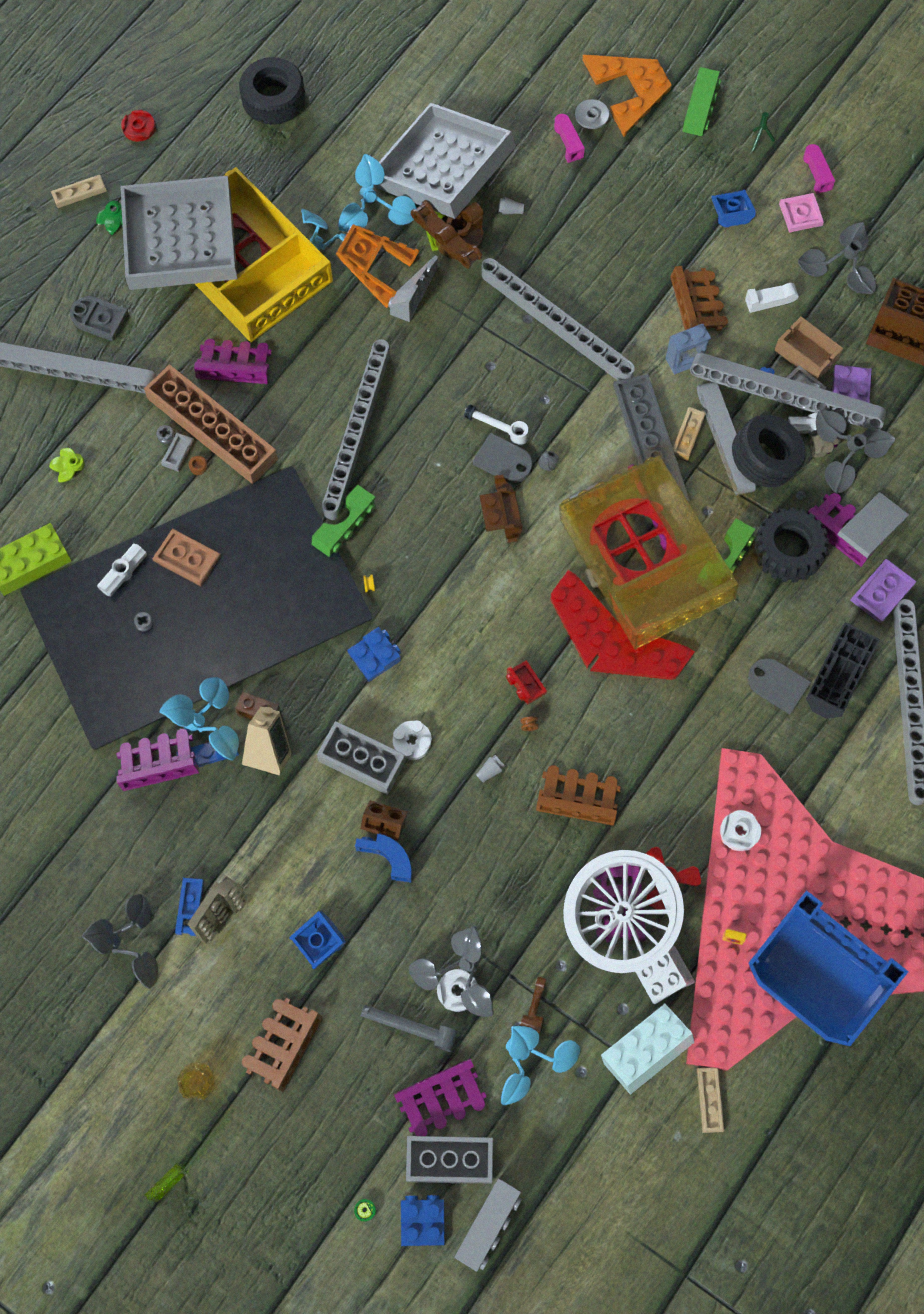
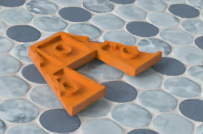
M583 55L582 60L596 85L627 75L638 95L636 98L610 106V112L623 137L626 136L627 132L634 125L638 124V121L651 110V107L656 102L658 103L662 99L663 95H666L671 90L672 85L657 59Z

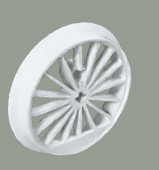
M631 850L609 852L586 864L570 884L564 903L565 928L573 947L592 965L615 973L639 971L659 961L674 945L680 933L684 915L682 893L672 873L657 859ZM618 866H623V900L610 870ZM628 866H639L641 869L628 899ZM647 869L653 881L634 900ZM607 871L619 902L595 880L596 877ZM593 882L615 904V907L584 895L588 886ZM656 885L660 895L638 904ZM585 898L608 907L610 910L580 912V905L582 899ZM661 899L666 910H639ZM624 908L628 910L626 911V916L622 915ZM668 914L670 922L667 928L637 915ZM609 915V924L603 925L602 918ZM580 916H595L596 924L582 930ZM635 918L666 930L661 941L658 943ZM632 922L656 945L646 954L643 951ZM628 925L641 954L640 957L629 960ZM617 926L607 954L604 957L597 953L595 948ZM599 927L604 929L605 931L590 946L584 934ZM623 928V960L610 959Z

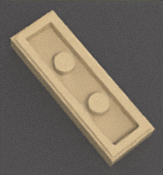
M101 175L51 191L57 208L107 192Z
M691 407L688 408L673 447L675 457L686 461L689 460L706 412Z
M714 1067L697 1068L702 1133L724 1132L719 1069Z

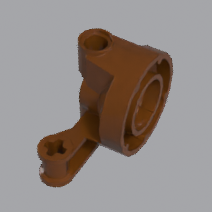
M426 200L417 209L411 210L412 218L435 239L436 247L441 254L458 260L467 269L476 260L482 259V253L479 249L483 241L482 222L484 212L478 203L473 202L467 206L455 219L449 216H444L440 219L431 204Z

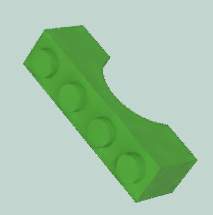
M357 485L346 497L345 506L349 512V517L339 524L323 523L312 536V545L328 557L333 553H337L342 546L341 543L352 536L354 528L361 526L367 513L371 514L376 506L374 505L375 496Z
M736 518L724 538V541L729 546L730 556L721 562H707L699 574L696 584L715 595L719 589L723 590L728 582L725 580L728 574L730 576L733 575L737 568L735 565L737 560L741 561L746 554L744 549L746 546L750 547L755 540L753 536L755 529Z

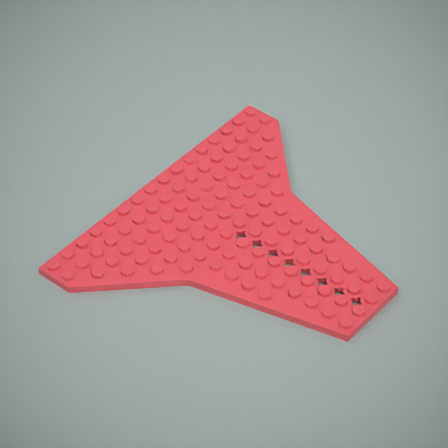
M724 748L721 750L690 1031L693 1034L694 1043L688 1047L686 1064L707 1068L714 1067L726 1071L797 1017L758 985L748 963L806 890L823 903L820 909L840 924V921H843L844 918L848 919L850 925L847 926V930L885 961L892 958L909 971L891 995L924 992V937L921 936V933H924V878L833 842L766 759L757 753ZM743 810L753 814L761 826L760 839L750 850L736 851L722 842L720 835L721 823L727 815L734 811ZM739 826L738 829L735 828L738 835L746 834L742 826ZM868 922L870 929L865 932L864 928L860 927V924ZM884 925H887L891 930L887 935L880 929ZM907 928L911 935L905 938L901 930ZM726 929L745 933L746 939L742 945L722 940L723 933Z

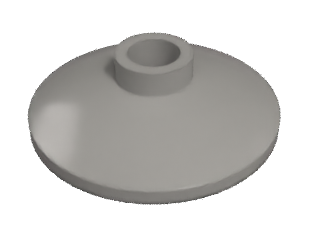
M585 100L577 106L575 118L581 126L588 129H596L606 124L609 118V110L601 101Z

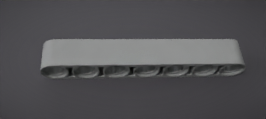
M708 382L698 385L697 393L704 412H706L705 416L735 495L754 492L755 483L744 477L734 463L732 443L737 434L718 384Z

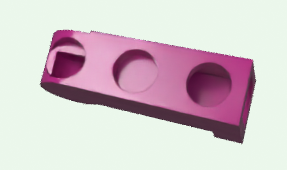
M558 114L555 117L554 130L560 134L566 147L565 158L567 162L570 163L584 158L585 148L572 122L566 114Z
M815 144L808 145L805 149L803 160L809 164L816 181L814 186L815 193L819 194L832 190L835 179L821 149Z

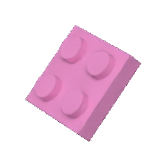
M814 193L780 200L779 205L789 233L823 226L824 221Z

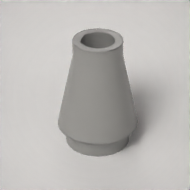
M507 197L500 198L498 212L502 214H523L524 204Z
M494 755L492 758H488L476 776L484 783L486 780L502 772L505 765Z

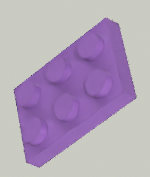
M835 365L832 392L869 403L871 369Z
M885 559L850 601L881 624L915 585L916 581Z

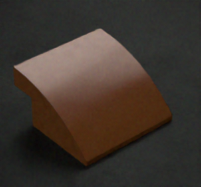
M893 278L866 344L924 366V289Z

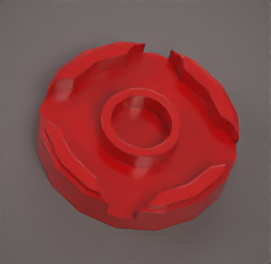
M134 110L128 116H124L121 128L125 137L139 142L149 139L154 134L156 123L149 112Z

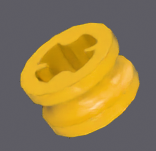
M373 574L370 577L363 576L365 592H368V590L375 591Z

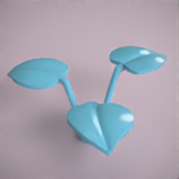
M363 155L355 172L356 181L362 186L360 189V196L363 198L361 199L362 207L360 208L357 203H350L343 209L338 223L340 231L348 232L353 224L365 228L368 222V216L363 212L365 202L372 203L375 200L391 209L388 217L393 223L404 225L414 220L410 212L412 209H416V206L411 198L399 196L394 199L391 206L380 199L372 189L374 185L383 182L385 174L381 164L370 155Z
M301 209L303 223L316 225L314 234L309 241L319 251L320 249L324 250L326 246L336 239L344 240L346 235L340 233V235H335L323 244L324 240L317 234L320 227L328 229L327 223L318 215Z
M218 677L205 679L201 683L200 695L209 703L199 713H195L196 711L192 709V700L182 694L171 697L163 704L159 712L167 716L172 722L184 727L188 733H194L197 730L199 732L214 731L209 735L212 747L229 760L233 761L236 758L239 739L232 728L222 726L218 730L217 727H203L205 718L202 714L212 704L216 708L221 709L228 703L229 691L223 680Z
M512 1026L511 1038L506 1044V1049L509 1051L520 1073H514L507 1079L502 1091L501 1104L509 1105L521 1100L530 1089V1078L524 1076V1070L519 1060L527 1059L531 1052L550 1062H554L553 1070L562 1073L569 1070L576 1063L581 1050L580 1046L572 1040L564 1041L556 1048L554 1057L551 1058L533 1049L539 1042V1034L536 1030L526 1026Z

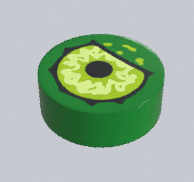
M368 1199L358 1201L354 1208L355 1216L363 1222L372 1220L376 1213L374 1203Z

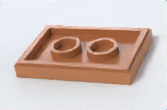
M172 529L152 559L163 567L202 586L220 559L221 554Z

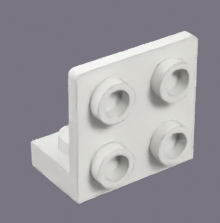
M675 946L671 947L653 965L635 971L653 1004H657L681 988L695 983Z

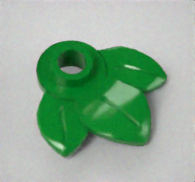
M117 201L109 202L105 209L98 213L96 218L97 225L105 224V228L110 235H114L120 225L123 226L122 205ZM117 207L116 211L114 212L111 211V208Z

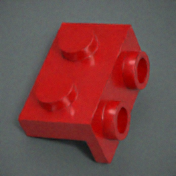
M527 660L514 668L511 666L507 668V681L511 686L514 685L516 687L519 699L521 701L524 700L527 705L547 694V690Z

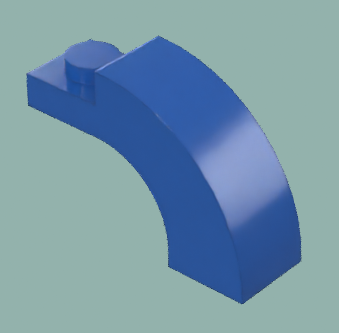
M377 834L376 841H373L370 837L356 839V851L379 854L389 861L392 867V880L411 883L410 861L400 844L382 834Z

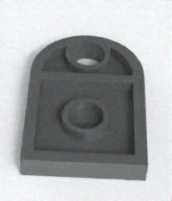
M91 296L76 300L70 308L71 320L78 329L110 341H114L128 315L126 308ZM79 308L85 309L82 313H76Z
M490 433L474 458L473 465L494 476L503 474L506 482L518 483L529 476L532 469V460L524 449ZM518 466H525L527 470L519 472L516 468Z
M767 658L756 661L748 673L750 688L756 694L789 715L811 683L778 661ZM762 669L764 676H756L754 670Z

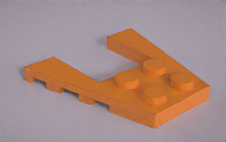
M353 224L335 255L387 308L391 297L395 296L396 291L367 271L380 248H383L409 267L414 262L419 250L408 248L407 245L400 242L390 241V238L380 237L372 231Z

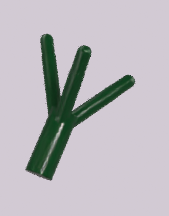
M767 112L762 113L760 125L753 129V132L759 130L752 147L753 152L763 130L767 132L773 142L775 141L767 127L769 116Z

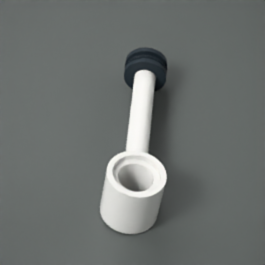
M471 404L465 409L464 418L469 420L476 418L509 433L511 442L516 446H522L527 443L528 426L526 423L516 421L510 426L478 412L477 407ZM521 432V433H523V434H522V435H516L515 433Z

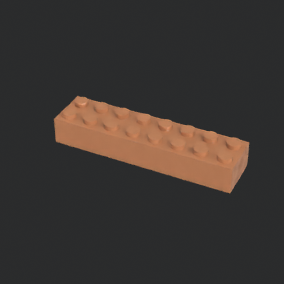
M170 364L144 388L147 399L250 483H255L278 460L276 449Z

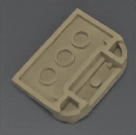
M224 875L219 884L216 882L188 922V926L199 940L205 944L209 940L212 941L217 934V927L220 923L223 924L229 915L227 913L228 910L236 914L238 910L241 911L244 908L247 900L244 899L245 893L240 884Z

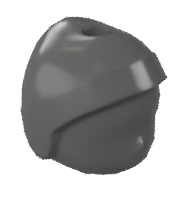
M545 451L539 458V467L546 471L555 470L559 456L553 451Z

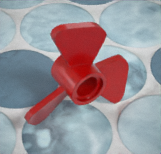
M653 847L645 853L657 859L665 866L659 847ZM692 866L679 872L672 867H666L672 873L677 883L695 887L701 884L700 872L697 867ZM657 887L647 896L646 901L660 895ZM662 899L649 905L655 910H666Z

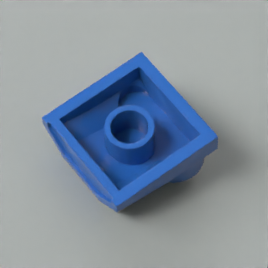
M745 190L712 195L711 199L718 214V223L721 226L730 227L747 224L755 217L756 210Z
M318 911L289 937L306 957L313 969H316L336 951L341 950L346 943L342 933L322 911Z

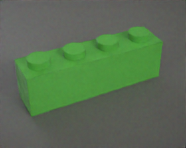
M699 68L682 132L702 136L704 130L708 129L710 120L707 117H711L714 107L711 106V103L716 101L717 93L715 89L719 90L721 79H718L720 71Z

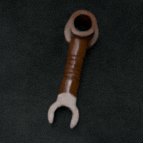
M542 977L537 978L528 1015L523 1014L520 1026L533 1028L538 1034L541 1033L544 1018L536 1016L546 985V978Z

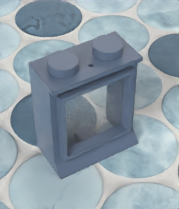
M704 324L670 336L665 359L674 375L690 369L696 354L706 353L711 337Z

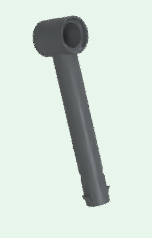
M364 1005L361 1012V1017L434 1041V1047L448 1052L452 1051L458 1032L446 1026H440L438 1030L368 1005Z

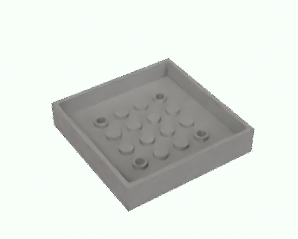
M430 103L379 161L385 175L383 182L374 186L398 197L408 196L418 205H422L421 203L426 200L431 204L434 211L455 219L516 147L512 132Z
M228 176L121 186L125 278L129 290L238 279L231 190Z

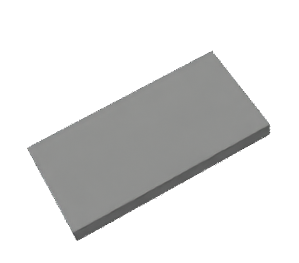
M879 492L837 535L868 558L900 526L909 514Z

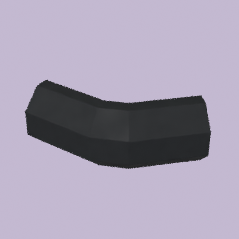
M844 623L806 697L812 712L826 719L842 717L880 641L879 638L853 625Z

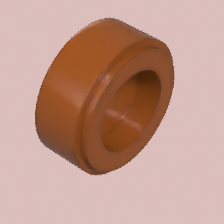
M202 456L192 457L188 464L190 471L195 475L204 474L208 468L207 461Z

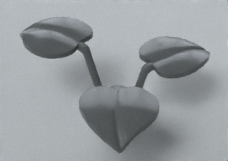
M864 222L851 225L843 230L840 235V243L845 249H842L840 253L830 260L825 261V255L817 249L806 251L798 259V264L805 273L813 277H820L826 274V265L844 254L845 258L854 259L853 272H850L847 276L848 286L857 293L873 294L875 292L876 285L872 272L865 266H860L856 269L859 252L864 251L868 246V236L865 231Z
M819 410L816 416L818 435L827 442H833L837 437L847 439V447L851 450L843 463L834 461L825 470V479L834 493H841L847 490L855 479V469L850 465H846L855 451L864 447V452L867 456L874 459L880 458L888 452L895 441V437L883 430L871 429L864 431L862 434H856L853 437L851 435H841L846 429V421L843 416L834 411Z
M137 894L129 897L125 904L126 915L132 921L130 924L113 932L112 924L106 919H100L86 929L82 938L88 941L100 954H107L112 950L113 953L135 956L136 958L132 961L133 973L144 987L150 989L156 979L158 968L154 956L149 952H143L140 955L138 952L118 949V946L121 944L118 934L133 927L135 924L138 928L143 929L150 922V905L142 894Z
M476 926L458 931L453 935L451 939L452 948L457 955L462 956L457 962L440 971H436L435 963L426 958L417 959L410 964L408 969L410 976L418 986L425 990L435 989L439 984L437 975H441L458 965L463 971H470L471 973L466 984L467 990L461 993L463 1005L469 1012L477 1016L489 1017L494 1015L493 1001L489 991L479 984L471 986L474 973L477 971L475 967L482 959V946Z

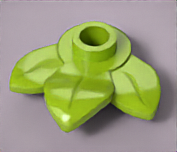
M63 448L60 450V456L54 458L49 467L59 472L58 482L63 483L72 479L75 472L81 471L84 468L85 462L84 458L80 454H75L73 449Z

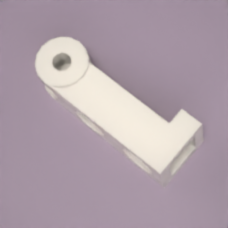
M787 283L783 286L755 291V288L747 291L745 300L749 312L752 313L791 303L798 299L799 295L795 284Z

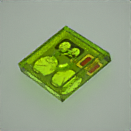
M176 1163L144 1194L149 1201L158 1202L188 1173V1170L183 1165Z

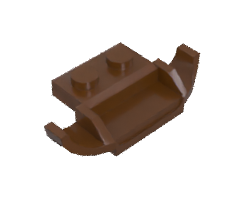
M503 474L494 476L496 493L479 495L486 532L504 529L508 544L518 542L523 525L516 492L506 482Z

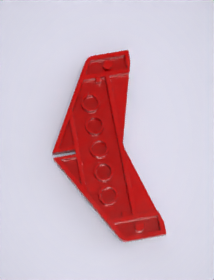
M570 570L566 572L551 593V603L586 668L588 669L596 656H599L590 671L674 680L680 675L695 651L687 646L620 625L579 577Z

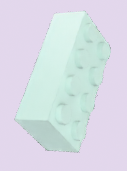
M664 1004L605 1051L601 1057L604 1065L631 1095L694 1043L692 1032Z

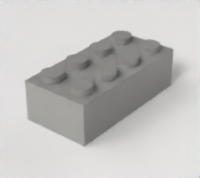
M336 721L317 753L319 762L386 795L389 794L406 762L405 754Z
M407 1136L406 1182L492 1184L493 1138Z
M498 1178L454 1258L476 1272L479 1268L483 1270L489 1260L486 1254L489 1249L494 1251L500 1240L497 1236L500 1229L505 1231L511 1220L508 1217L511 1209L516 1211L522 1200L518 1197L521 1192Z

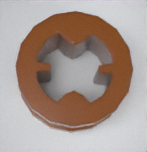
M532 716L522 718L520 720L521 724H523L521 730L533 731L538 729L539 726L536 724L538 718Z

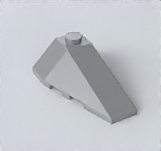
M435 255L396 292L394 297H391L388 304L390 315L408 322L411 321L439 267L438 256Z

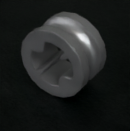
M163 425L157 429V436L161 443L168 444L173 441L174 433L170 426ZM168 432L169 435H166L165 437L162 436V434Z
M141 612L134 618V623L138 630L143 632L152 628L153 621L148 613ZM146 619L147 624L143 623L141 625L140 620L144 621Z

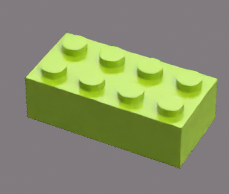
M51 523L0 548V591L3 596L72 562Z

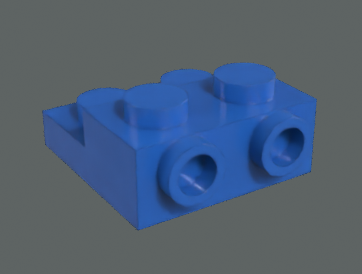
M379 627L365 635L362 641L347 650L369 682L401 661L400 649L396 644L392 645L389 642V634L385 629L381 631Z
M428 1195L427 1200H418V1196H405V1200H401V1246L444 1245V1200H439V1195Z

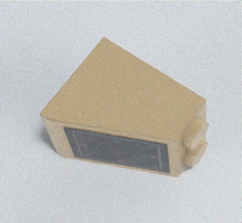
M261 706L248 724L242 765L280 775L291 758V749L280 712L270 707Z

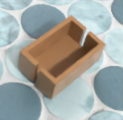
M800 317L790 327V330L788 329L778 339L775 351L795 367L801 366L817 380L839 360L843 350L840 345L803 317Z

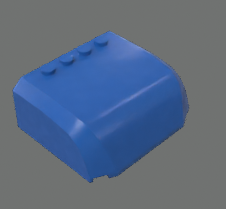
M806 890L748 964L758 985L823 1039L851 1046L909 971L892 958L885 961L821 910L820 907L823 903Z

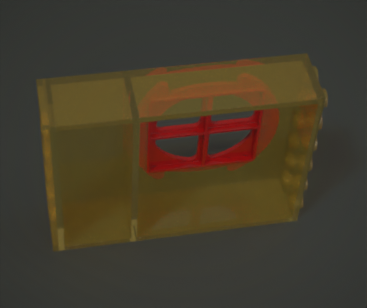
M660 455L655 458L650 457L644 463L638 466L634 465L628 471L622 474L618 473L606 482H599L594 488L583 490L578 496L567 498L559 504L562 525L593 575L595 582L634 649L736 599L737 581ZM629 514L647 516L654 520L658 527L642 536H637L626 516ZM620 521L631 540L614 550H610L607 547V532L613 522ZM663 534L666 538V552L661 562L654 564L642 544ZM635 548L647 568L643 571L627 569L616 562L615 557Z

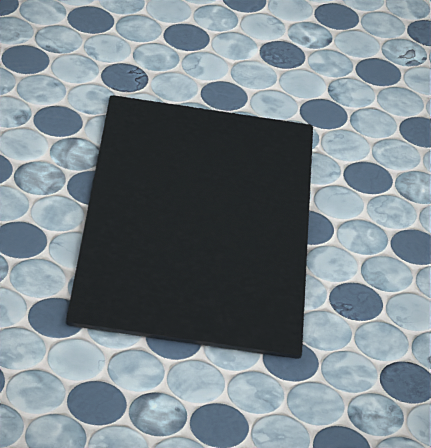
M290 466L21 588L20 592L93 750H97L167 717L159 711L163 704L175 695H185L192 700L193 704L203 700L199 689L201 683L207 678L218 677L223 680L227 688L372 620V614L339 552L333 553L328 557L312 545V536L322 526L323 521L294 467ZM172 529L221 554L220 559L202 586L153 561L152 558ZM133 544L139 545L147 555L134 569L132 577L128 581L123 582L111 597L104 594L97 585L112 569L114 561L121 559ZM121 568L118 572H124L126 568ZM145 612L150 615L153 621L150 630L142 632L137 629L134 623V618L137 614ZM140 620L141 625L143 623L147 624V620Z

